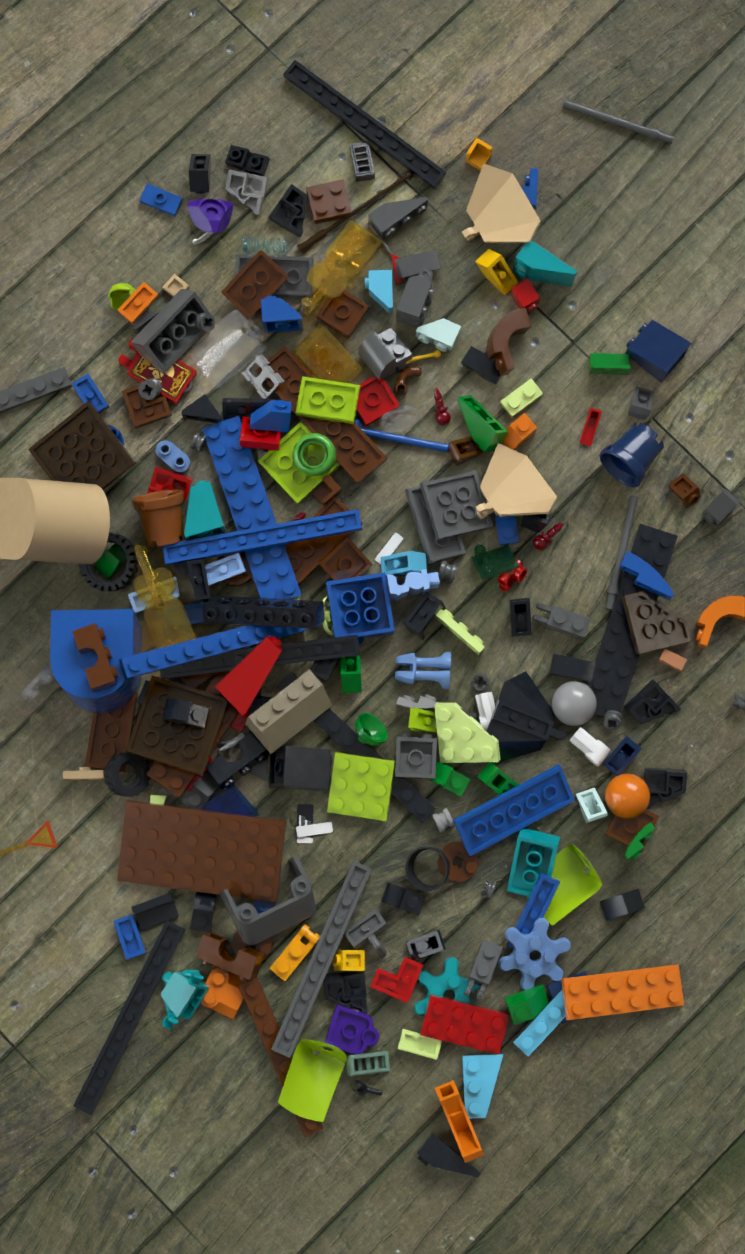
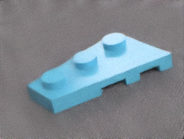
M504 1054L462 1055L464 1107L469 1119L486 1118Z

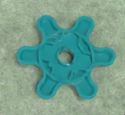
M449 957L444 962V971L438 976L430 974L427 970H421L417 982L426 988L427 995L423 1000L415 1003L414 1012L419 1016H424L430 994L443 997V993L448 989L455 993L453 1000L473 1004L471 995L474 991L479 990L480 986L473 984L471 994L469 996L464 995L468 985V978H462L459 975L458 960L454 957Z

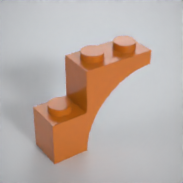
M454 1080L436 1087V1093L464 1162L467 1163L483 1156V1150Z

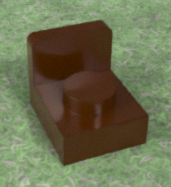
M684 473L668 485L669 489L682 500L685 508L696 504L701 498L699 487Z

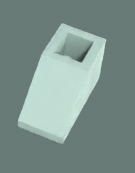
M443 318L418 327L416 337L422 343L436 345L435 347L440 351L446 352L447 350L451 352L461 332V326Z

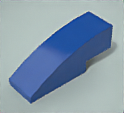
M629 551L626 552L619 569L636 576L633 584L670 601L674 593L662 576L640 557Z

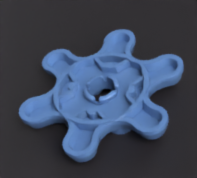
M545 918L535 920L534 928L529 934H522L515 927H510L505 931V938L513 945V951L510 955L503 956L498 960V967L502 971L518 969L522 974L520 986L523 990L533 988L536 978L541 975H547L552 981L556 982L564 977L562 968L556 964V957L561 953L569 951L571 942L565 937L557 940L550 939L547 935L549 923ZM534 950L539 951V959H530V953Z

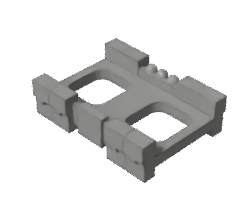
M261 354L255 357L256 359L242 374L248 382L253 384V387H255L263 399H269L277 387L285 381L278 372L274 373L275 371L268 366V360ZM256 363L262 368V372L257 378L251 372V368ZM267 378H270L274 383V387L269 392L263 387V383Z

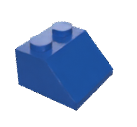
M267 296L265 299H261L264 333L303 330L301 314L283 299L276 296Z

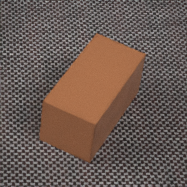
M664 648L658 661L681 672L687 659Z

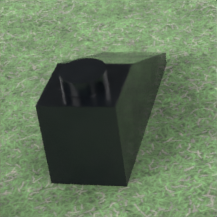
M433 1132L417 1150L419 1154L418 1159L426 1166L431 1164L433 1167L474 1177L481 1175L469 1162L465 1163L462 1156Z

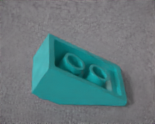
M532 240L530 243H526L518 253L513 268L515 274L522 279L526 278L530 281L571 287L578 272Z
M526 828L520 830L507 887L508 892L530 896L540 873L552 877L561 837Z

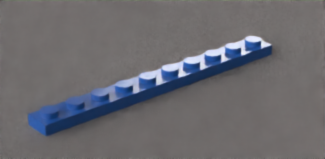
M359 509L162 546L165 564L169 566L191 560L207 559L362 530Z
M247 625L119 659L124 679H129L257 645L269 635L279 639L306 631V628Z

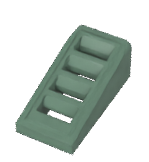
M388 1051L346 1055L347 1076L390 1072ZM378 1056H381L382 1068H379ZM370 1057H373L374 1069H371ZM361 1058L365 1060V1070L362 1069ZM354 1059H356L357 1071L354 1069Z

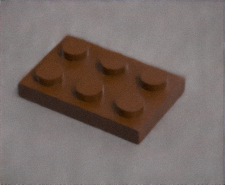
M260 249L221 293L248 319H251L261 308V299L272 296L289 276Z

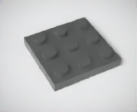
M477 471L420 484L437 541L493 527L490 514L483 519H480L477 514L476 506L486 503L480 489L481 484Z

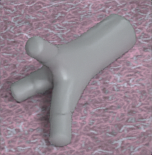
M240 733L231 740L219 741L218 745H223V747L219 748V752L229 749L228 756H232L238 741L244 738L245 735Z

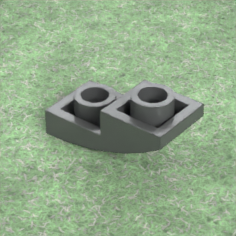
M437 250L397 259L403 279L418 275L422 268L430 271L442 269Z

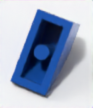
M271 400L251 414L250 429L289 432L291 402Z

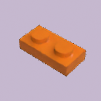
M143 282L121 305L118 312L131 324H134L159 295Z

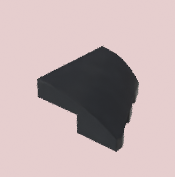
M653 679L624 706L640 724L649 722L652 718L664 717V714L681 710L674 700Z
M365 971L326 974L323 981L325 1000L333 1003L338 1002L346 1008L350 1006L361 1010L362 1013H368Z

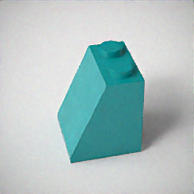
M202 480L196 482L195 486H192L190 489L184 532L186 540L225 534V527L210 481Z

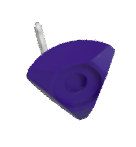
M221 199L189 201L188 210L193 222L198 228L206 232L200 238L194 239L192 243L194 245L200 244L213 233L224 231L232 216V203Z

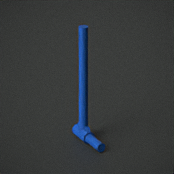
M355 419L354 421L371 438L443 452L448 450V444L362 428L363 425L359 420Z

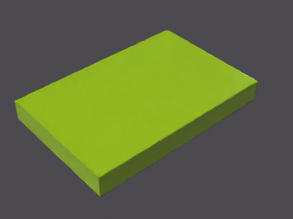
M302 376L295 414L296 416L354 424L360 385Z

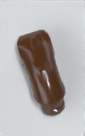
M410 365L403 370L395 384V394L398 395V389L402 388L404 389V395H406V379L421 376L422 368Z

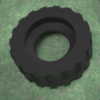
M125 752L118 753V755H114L108 760V764L104 769L105 784L113 794L121 797H133L140 795L141 792L146 790L145 788L149 785L150 779L146 774L150 768L148 762L143 757ZM127 764L131 765L136 771L135 780L128 785L122 783L119 779L121 767Z

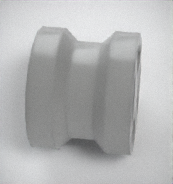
M447 808L443 809L439 814L435 813L432 815L441 833L445 831V828L455 826Z

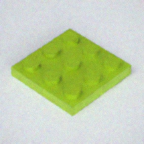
M301 421L280 440L279 451L269 450L258 460V463L297 504L302 502L323 482L322 479L327 474L331 475L340 466L335 460L334 466L329 472L315 477L303 474L296 467L293 461L295 444L301 437L312 434ZM319 444L308 446L304 452L305 462L310 466L321 464L325 458V450Z
M335 752L327 812L387 821L395 761Z

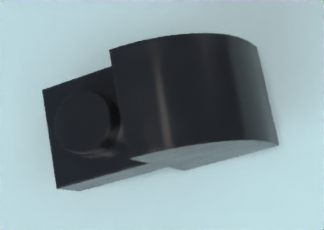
M167 699L162 719L203 729L205 728L209 708L192 704L190 701Z

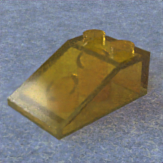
M318 325L292 351L295 357L317 379L350 383L363 370L325 326Z

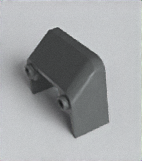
M297 855L288 860L296 876L290 885L294 897L259 915L251 904L245 903L236 907L228 889L220 893L236 929L246 945H256L315 914L316 903L311 883Z

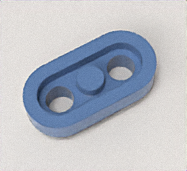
M163 440L157 444L156 454L158 458L173 471L182 474L189 470L191 465L190 459L177 446L168 440ZM168 447L169 451L164 453L162 449ZM179 459L184 461L182 465H177Z

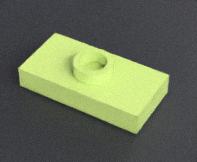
M403 1029L397 1049L437 1060L442 1040L421 1036L420 1033Z

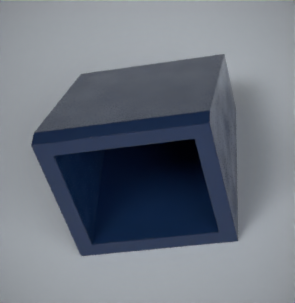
M651 320L649 324L645 322L638 331L640 334L636 339L632 337L626 344L628 348L625 354H629L633 361L662 383L686 355L692 343L656 321Z

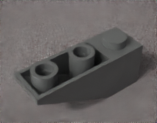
M423 197L384 203L368 214V222L374 226L382 239L385 236L390 237L397 231L399 226L407 225L413 216L425 212L428 208L429 199Z

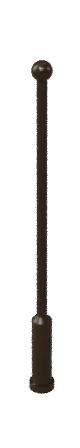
M407 171L405 176L353 210L352 216L407 178H412L413 172ZM350 217L341 218L327 229L320 230L303 243L298 244V250L304 253L306 249L327 236L329 231Z

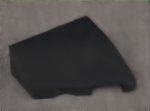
M291 184L268 216V219L288 232L301 237L303 234L302 227L303 220L305 219L304 209L307 195Z
M645 768L644 781L650 791V802L647 809L661 801L665 802L673 796L686 793L687 772L684 769Z

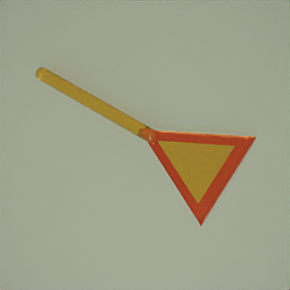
M49 820L28 841L1 850L0 855L27 845L58 848Z

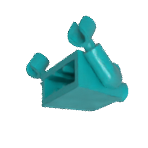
M184 970L183 972L175 971L173 974L166 972L162 976L161 980L166 986L161 992V997L165 1001L164 1004L167 1011V1016L162 1022L163 1027L172 1030L173 1024L179 1022L177 1018L190 1020L210 988L201 982L204 976H201L200 971Z

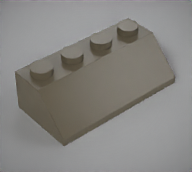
M309 669L252 713L245 724L269 753L272 754L331 708L332 704L323 684Z

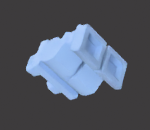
M427 569L420 570V573H408L403 585L397 584L395 576L389 574L386 576L389 599L396 602L407 598L408 593L410 595L422 593L423 596L429 590L437 589L438 585H440L438 572L427 574Z

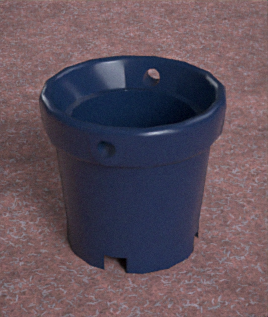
M634 423L618 440L611 445H607L601 451L599 457L604 468L616 480L632 488L639 487L645 478V472L663 450L664 443L661 440L658 444L656 441L658 434L650 427L642 423L636 426V423Z

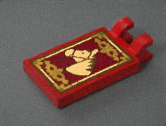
M131 338L128 343L129 348L137 353L132 361L121 354L118 359L119 365L129 370L127 376L139 383L149 378L158 379L162 384L160 395L165 396L166 399L177 405L184 395V391L189 387V383L196 376L197 370L177 360L165 373H161L138 353L131 343L134 338Z

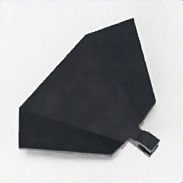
M527 671L504 682L486 731L499 741V762L540 751L545 742L548 741L549 736L561 741L564 740L566 735L565 732L552 728L554 712Z

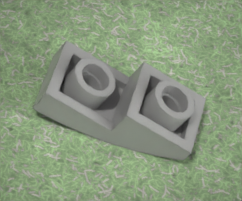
M404 695L403 698H398L396 706L409 710L410 708L433 710L435 709L434 705L439 702H436L437 698L425 695V697L420 696L418 703H416L414 698Z

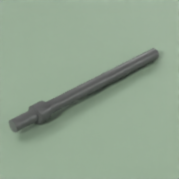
M565 100L563 107L650 136L649 138L653 140L659 139L672 144L674 138L672 135L660 132V129L654 127L651 129L569 100Z
M634 495L630 496L612 581L607 589L608 598L605 607L607 610H613L616 596L619 594L620 587L618 586L622 572L619 566L626 554L638 497Z

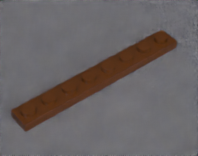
M258 977L238 985V988L283 1088L293 1057L291 1055L288 1058L271 1050L280 1027ZM294 1114L305 1138L324 1129L321 1122Z

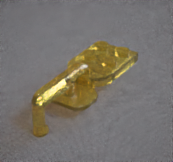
M350 220L328 248L325 262L316 263L308 272L307 281L317 290L311 298L305 297L301 300L302 318H307L325 295L330 298L340 296L347 287V280L356 277L382 245V240Z
M136 545L134 553L143 574L135 579L134 588L138 598L147 603L144 617L156 649L196 639L183 604L172 595L176 583L171 571L164 567L151 570L146 557L149 554V548L145 545Z

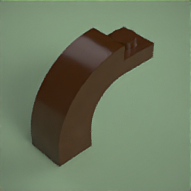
M526 308L515 310L505 315L492 329L488 337L487 356L488 359L496 358L495 365L501 376L508 375L514 369L508 348L509 337L523 334L531 327Z

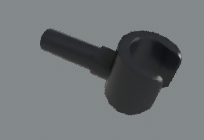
M356 1080L355 1083L361 1085L358 1090L352 1089L359 1095H364L365 1093L382 1095L381 1090L367 1087L365 1083Z

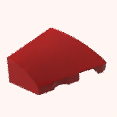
M155 467L147 494L164 490H182L184 499H187L193 478Z

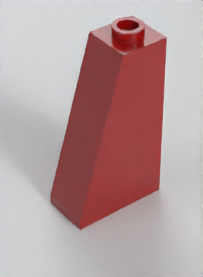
M267 636L215 686L242 716L249 710L283 650L280 647L282 643L275 636Z

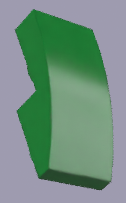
M651 822L646 824L632 838L623 855L625 860L629 858L634 860L642 854L640 850L644 846L639 840L642 839L644 842L653 836L652 831L655 827Z

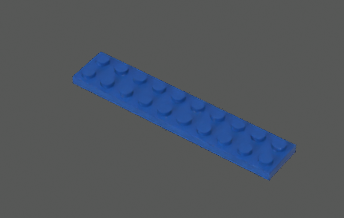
M239 416L202 428L204 436H207L206 442L237 531L277 524L251 449L239 446L242 428ZM284 545L245 551L260 598L294 600L302 597Z

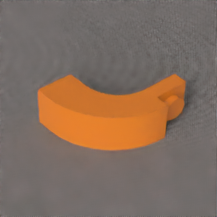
M723 597L710 604L701 613L695 624L702 627V629L698 630L695 640H698V647H707L717 620L732 617L745 621V597Z

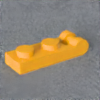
M306 924L269 968L284 981L288 979L319 940L320 936L317 933L311 932L309 930L310 927ZM303 936L309 940L307 945L300 941Z

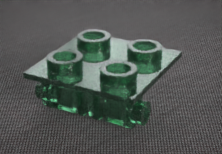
M478 544L474 549L475 556L471 557L482 580L520 568L509 545L486 552L485 546Z

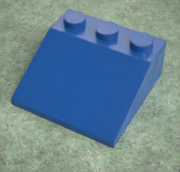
M385 572L326 582L335 637L358 634V639L393 635L395 633Z

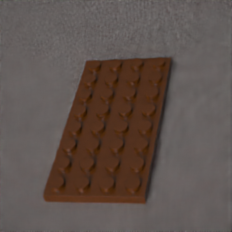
M127 800L117 881L219 895L223 890L228 889L230 895L234 897L277 902L287 821Z

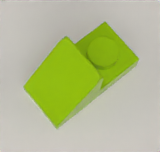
M410 708L408 728H411V731L437 734L435 712Z

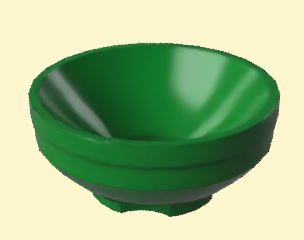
M362 713L356 719L355 730L360 742L379 746L387 740V729L376 716L370 713Z

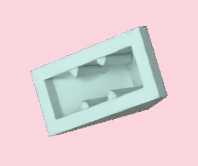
M595 788L576 794L586 824L608 816Z

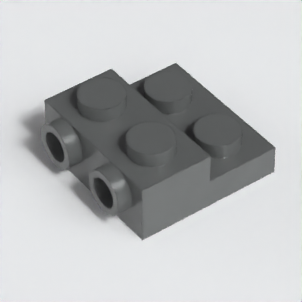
M401 734V737H397L395 778L435 779L437 738H433V735L428 734L421 735V738L413 737V734Z

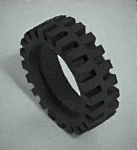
M109 533L107 543H115L126 554L127 566L123 575L111 582L104 581L97 577L91 564H79V568L82 569L80 573L85 577L84 580L90 583L91 587L101 591H117L132 583L131 580L135 579V573L139 570L137 565L140 564V560L137 559L139 554L135 551V545L131 544V541L123 535Z

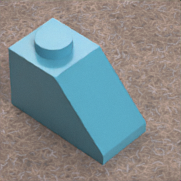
M369 270V277H365V289H369V296L388 313H393L392 270Z
M406 551L381 557V573L385 572L386 576L387 574L407 576L410 572L420 573V570L427 569L426 553Z

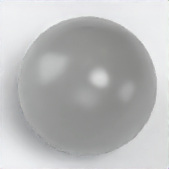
M577 681L564 683L553 695V712L557 719L566 725H583L593 717L596 711L597 702L595 694L584 683Z

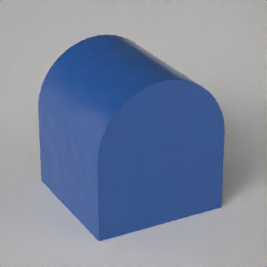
M51 610V669L55 679L73 703L88 712L102 714L116 711L130 702L133 695L139 689L142 675L124 679L119 659L142 653V626L134 610ZM96 623L98 628H103L106 640H103L105 648L109 647L112 659H109L111 667H116L119 678H116L117 685L93 693L85 669L96 664L98 655L94 652L80 654L72 631Z

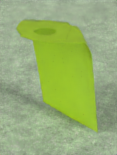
M572 844L566 846L556 856L552 877L558 879L560 884L543 918L553 926L595 894L602 886V882L589 860ZM584 866L588 869V873L583 870Z
M307 1039L301 1040L295 1049L278 1103L300 1117L324 1122L347 1060L346 1054L338 1047L324 1042ZM322 1046L329 1047V1048L333 1049V1051H328V1050H325V1049H323V1048H321V1047H322ZM313 1050L320 1052V1054H313Z

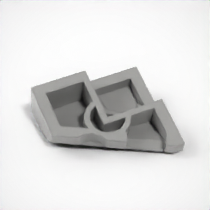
M229 170L225 189L235 195L240 202L246 204L255 214L260 215L269 177Z

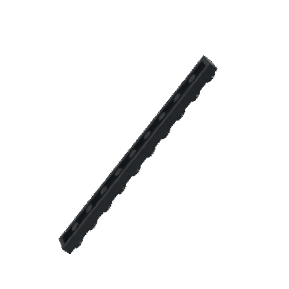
M294 60L283 73L284 78L409 171H412L413 174L433 189L446 175V171L298 61Z
M358 634L282 643L280 647L283 650L274 665L360 655ZM256 647L242 648L160 670L161 678L165 679L232 671Z
M290 672L277 687L282 691L298 678ZM330 708L314 720L348 754L383 759L368 744L360 742L357 734ZM394 769L391 794L423 823L436 808L406 779L395 778Z
M166 920L73 1105L74 1107L89 1115L93 1114L185 931L184 928Z

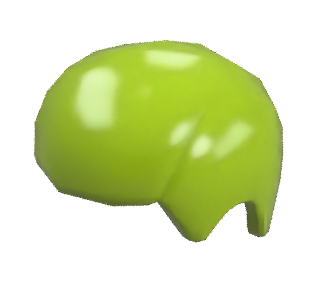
M127 283L114 284L109 290L108 295L111 307L118 311L121 305L133 294L135 288Z

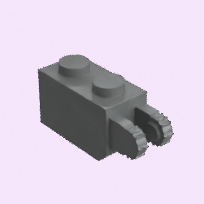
M541 603L536 604L538 610L550 613L548 619L540 615H533L532 620L545 624L546 628L579 640L585 638L591 621L590 618L554 605L550 607Z
M487 940L482 941L468 976V985L464 995L469 996L473 989V984L480 986L476 1000L481 1001L484 991L490 983L503 948L502 946Z

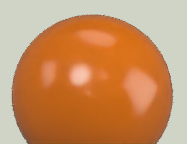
M621 774L614 777L608 783L605 790V802L614 815L624 819L638 817L647 809L650 802V791L645 781L639 776Z

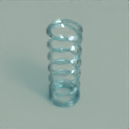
M244 236L242 243L243 252H249L251 244L254 252L257 251L258 243L259 249H261L260 238H257L256 248H254L253 237H251L248 248L247 237ZM265 237L262 251L266 246V250L269 253L272 245L273 251L276 253L279 244L280 252L285 253L286 239H283V248L281 249L280 238H278L275 249L274 240L271 238L268 250L267 238Z

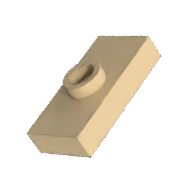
M79 767V771H63V779L105 780V771L91 770V767Z

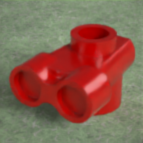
M514 559L512 563L507 562L505 564L503 572L497 578V581L500 583L499 588L502 591L508 592L514 581L520 583L526 577L527 569L523 567L520 560Z

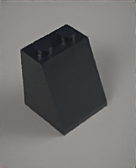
M281 746L270 755L269 788L329 790L331 784L329 772L332 764L331 749Z

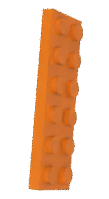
M679 964L561 979L566 1020L684 1005Z

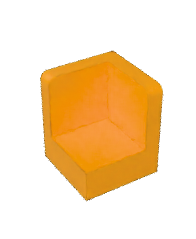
M476 137L466 153L465 162L481 171L483 164H487L492 156L493 147Z

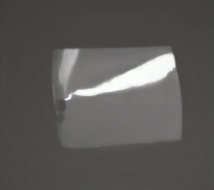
M235 310L227 314L211 331L194 344L189 351L201 373L219 389L256 359V356L261 355L267 349V342L259 327L244 314ZM249 325L253 326L257 330L258 334H255L250 329ZM241 327L245 328L247 332L243 333Z

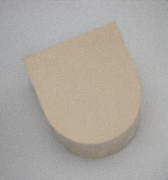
M0 478V559L93 564L101 557L109 535L110 511L107 497L100 486L96 484L27 478Z

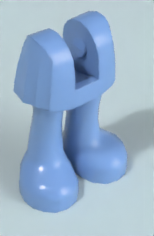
M444 652L440 657L434 658L416 657L415 653L396 657V665L410 666V671H395L396 680L407 684H413L417 680L436 681L440 683L443 689H450L451 672L447 670H451V652ZM417 667H437L446 670L419 671Z

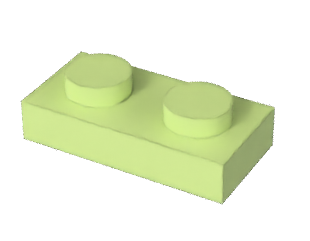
M531 378L502 399L500 404L510 417L513 418L540 398L543 392Z

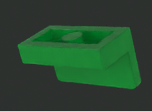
M590 353L589 374L628 375L631 370L629 354Z

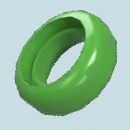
M318 433L307 434L301 437L293 450V461L296 467L303 474L312 477L321 476L329 472L336 460V449L332 441ZM312 444H319L325 450V458L317 466L308 465L304 459L306 448Z

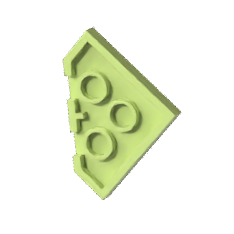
M456 702L436 703L434 705L440 763L500 761L499 741L493 735H489L483 729V726L472 716L469 717L462 711Z

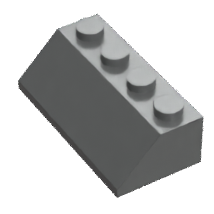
M181 289L131 343L145 360L161 373H165L204 332V330H200L196 326L197 316L200 313L210 314V312L195 291ZM205 319V320H204L205 323H203V324H204L205 326L207 325V322H206V321H208V319Z

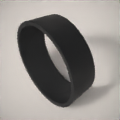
M419 847L408 856L405 871L408 880L414 887L422 891H432L439 888L447 880L450 873V863L447 856L441 850L434 847ZM427 849L436 851L445 863L446 872L444 879L437 885L422 883L414 871L416 857L420 852Z

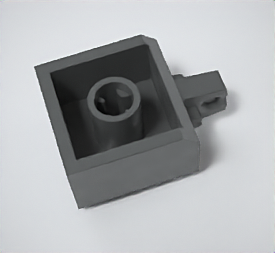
M422 268L418 276L408 278L397 307L396 321L418 328L420 323L424 324L428 309L426 306L431 305L434 297L432 271Z

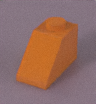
M524 413L506 428L508 433L501 445L516 450L536 433L538 427Z

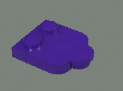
M336 1004L324 1043L353 1054H360L364 1052L366 1047L374 1046L379 1040V1033L373 1027L372 1018L365 1013Z

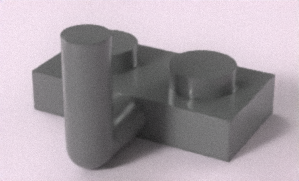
M377 909L345 930L344 934L355 950L369 941L380 957H384L387 954L376 935L389 926Z

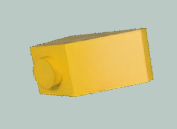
M488 249L475 261L483 275L503 295H506L512 287L519 283L501 254Z

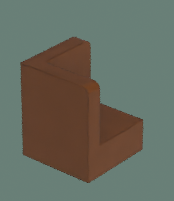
M329 474L322 479L323 483L312 492V495L323 507L334 496L337 497L342 492L341 487Z

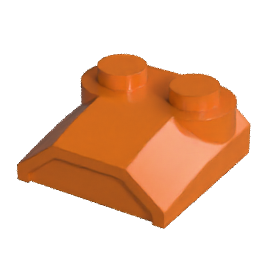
M214 965L205 983L210 988L200 1004L234 1020L243 1001L238 985L246 981L239 979L238 975L232 972H222L220 967Z

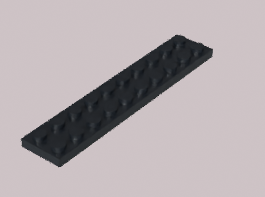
M640 524L631 553L651 565L664 579L678 536ZM625 571L619 586V594L616 596L614 607L595 660L592 682H588L587 685L596 697L597 706L594 715L604 718L606 712L611 710L621 713L640 655H636L621 597L644 592L653 601L657 602L658 595L633 584L636 576Z

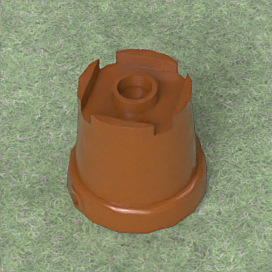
M182 490L152 492L132 499L134 510L139 515L146 546H152L151 541H156L157 546L177 543L179 538L185 539L181 505L184 501Z

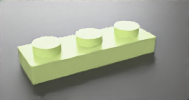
M440 609L435 618L479 656L485 648L482 645L484 642L478 636L469 634L467 632L469 629L462 622L457 623L452 619L454 616L447 609H444V611Z

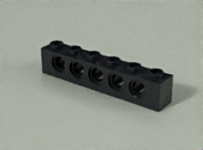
M211 595V598L202 603L204 622L317 629L325 621L323 601Z

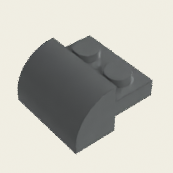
M392 328L378 335L374 331L363 340L358 350L359 356L379 381L395 373L396 367L412 359V353Z

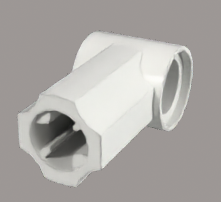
M492 692L475 696L479 712V724L483 726L485 731H487L495 709Z
M581 727L569 740L585 754V757L598 767L611 752L604 743L595 740Z

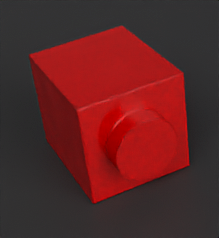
M529 279L511 288L510 295L519 309L526 308L528 312H531L538 307L537 304H539L540 297Z

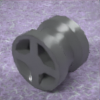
M149 378L139 385V394L146 400H151L162 392V384L155 378Z
M443 560L438 574L439 580L445 579L448 583H453L458 565H451Z

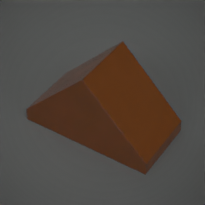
M472 436L448 443V452L456 467L483 453Z

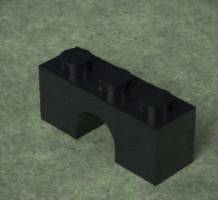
M253 732L238 741V745L243 752L240 760L229 762L221 754L207 764L206 769L221 790L230 788L235 784L236 779L240 776H246L251 772L252 767L256 764H262L268 759L269 751Z

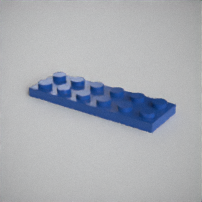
M556 765L459 816L453 822L467 854L472 856L575 801L562 767Z

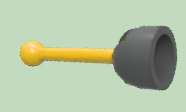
M435 350L434 353L412 357L411 360L396 367V369L403 370L412 361L430 357L439 358L441 352Z

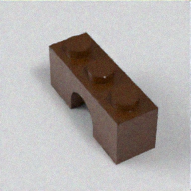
M94 623L72 631L80 654L94 652L98 655L96 664L85 669L93 693L117 685L116 678H119L116 667H111L109 659H112L109 647L105 648L103 640H106L103 628H98L97 624Z
M212 931L203 934L196 955L197 958L202 960V963L218 966L222 972H232L244 981H249L258 976L264 957L263 953L246 946L238 951L236 958H232L226 949L228 938Z

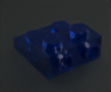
M235 784L230 788L224 789L202 807L203 810L253 817L259 814Z

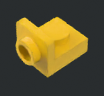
M336 950L332 960L334 971H365V950Z

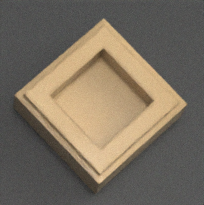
M174 273L162 287V290L173 298L181 289L188 290L190 287Z

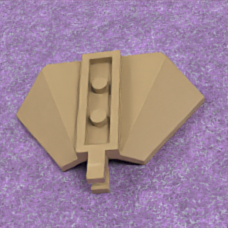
M483 164L466 209L475 226L463 230L464 237L468 242L481 235L485 243H530L541 220L513 173Z
M499 443L497 444L480 485V489L487 503H481L476 506L480 519L485 518L492 512L500 517L549 514L557 501V496L526 455Z

